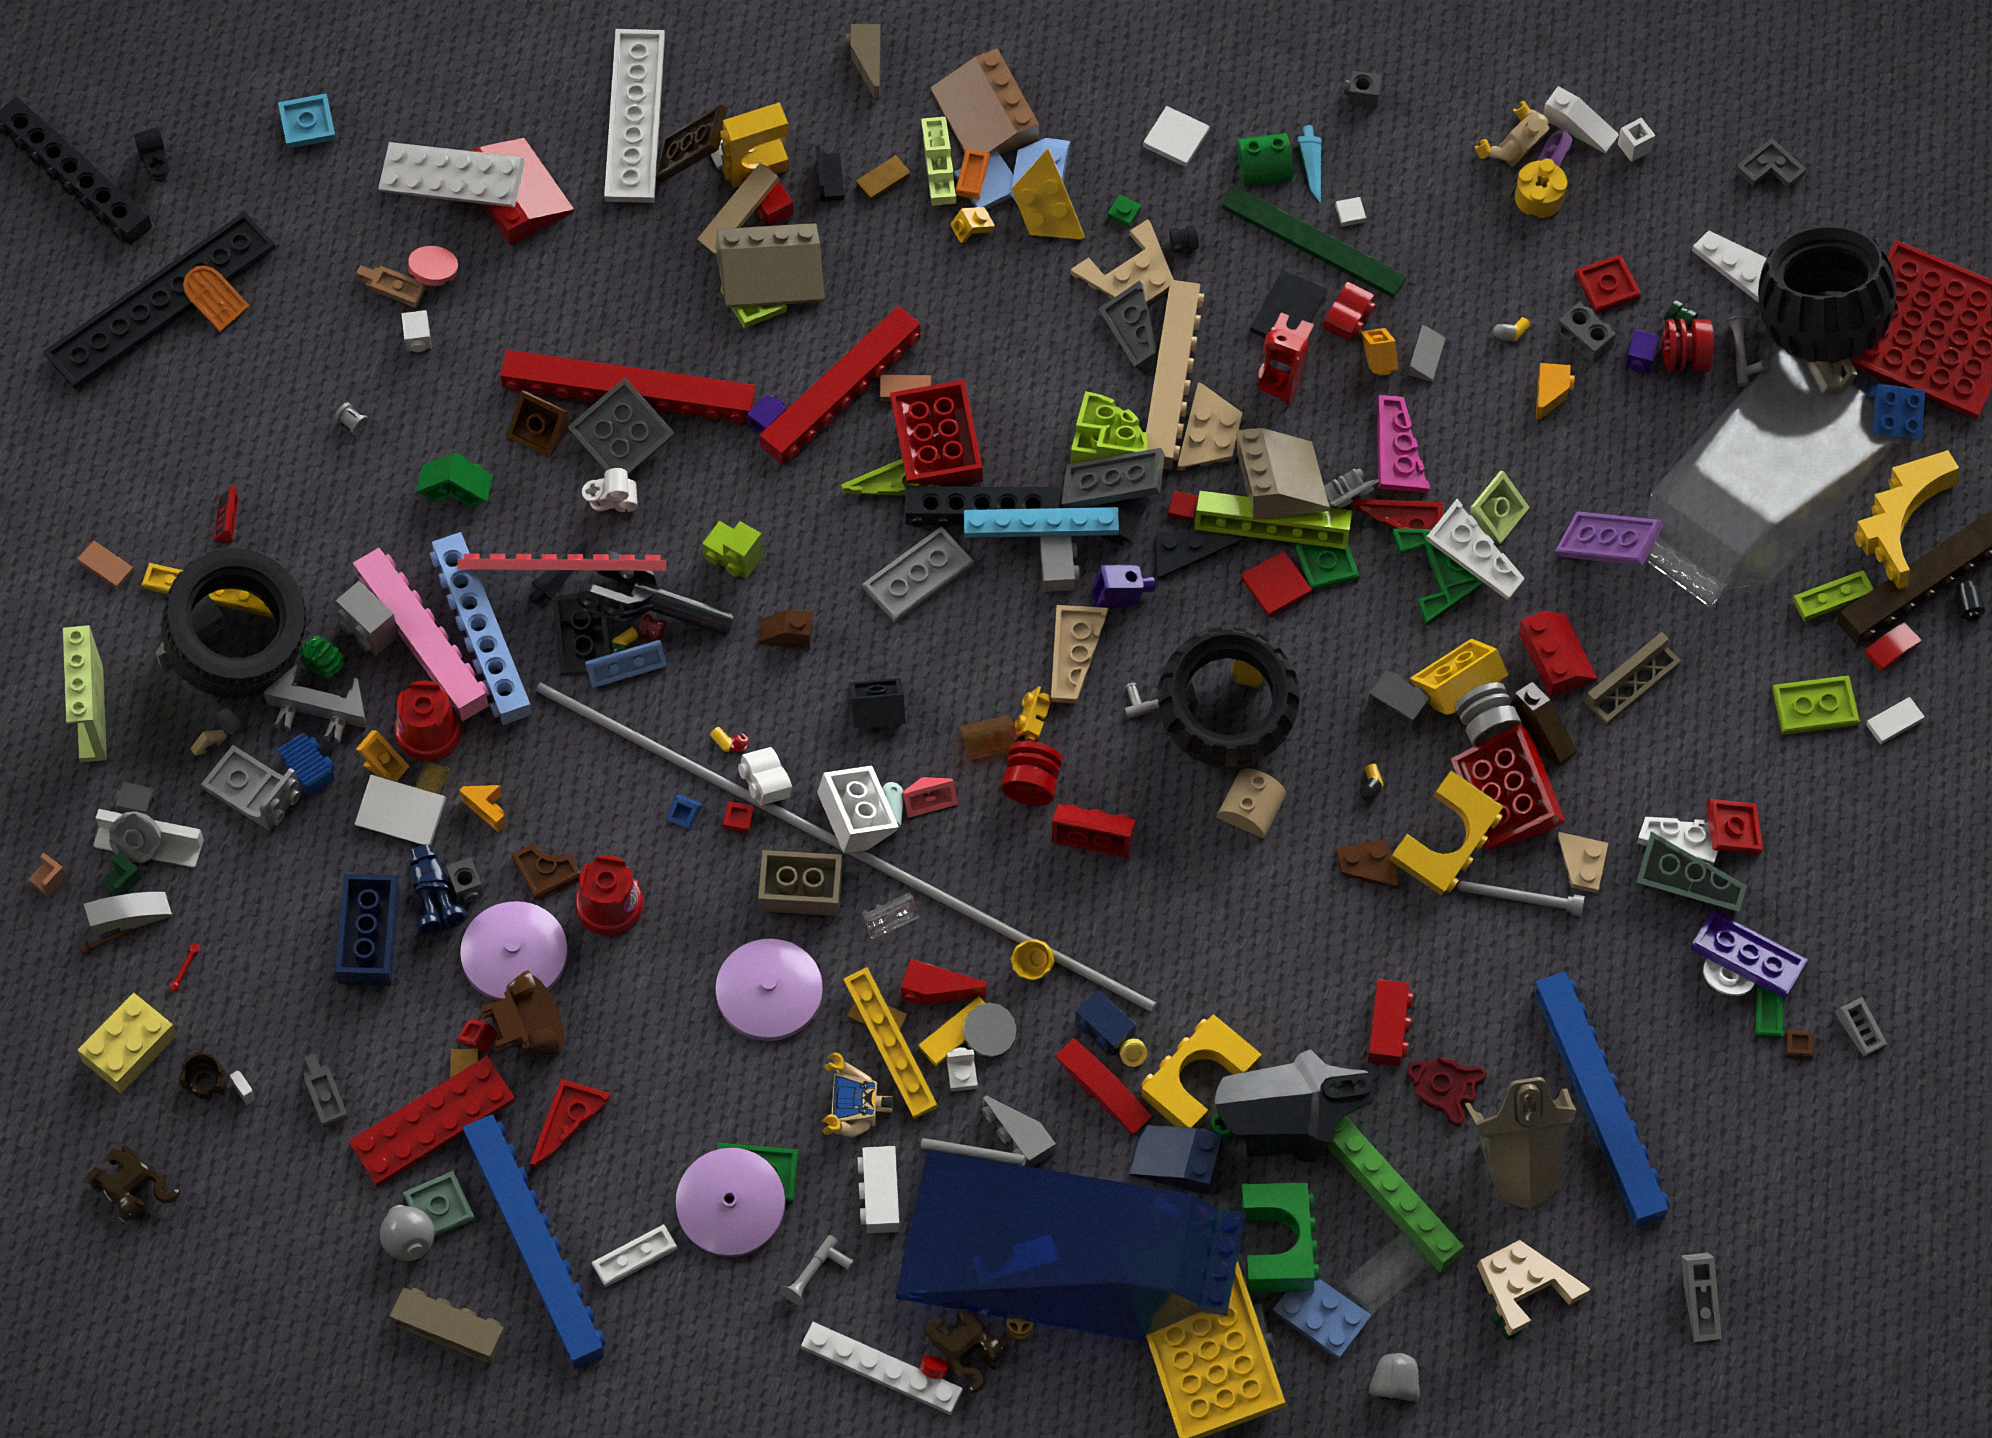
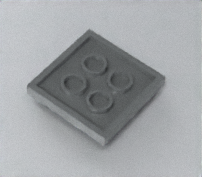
M625 377L568 426L571 433L605 471L612 468H621L627 471L628 476L675 436L672 429Z

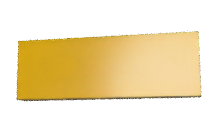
M979 996L918 1045L920 1051L935 1067L947 1059L948 1052H952V1050L960 1048L967 1043L962 1032L963 1023L971 1010L978 1005L986 1004Z

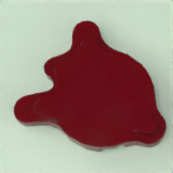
M1438 1057V1060L1430 1062L1411 1063L1408 1066L1407 1075L1413 1082L1415 1093L1423 1104L1443 1112L1453 1126H1460L1465 1119L1460 1103L1475 1102V1086L1485 1080L1486 1070L1480 1066L1464 1067L1448 1058Z

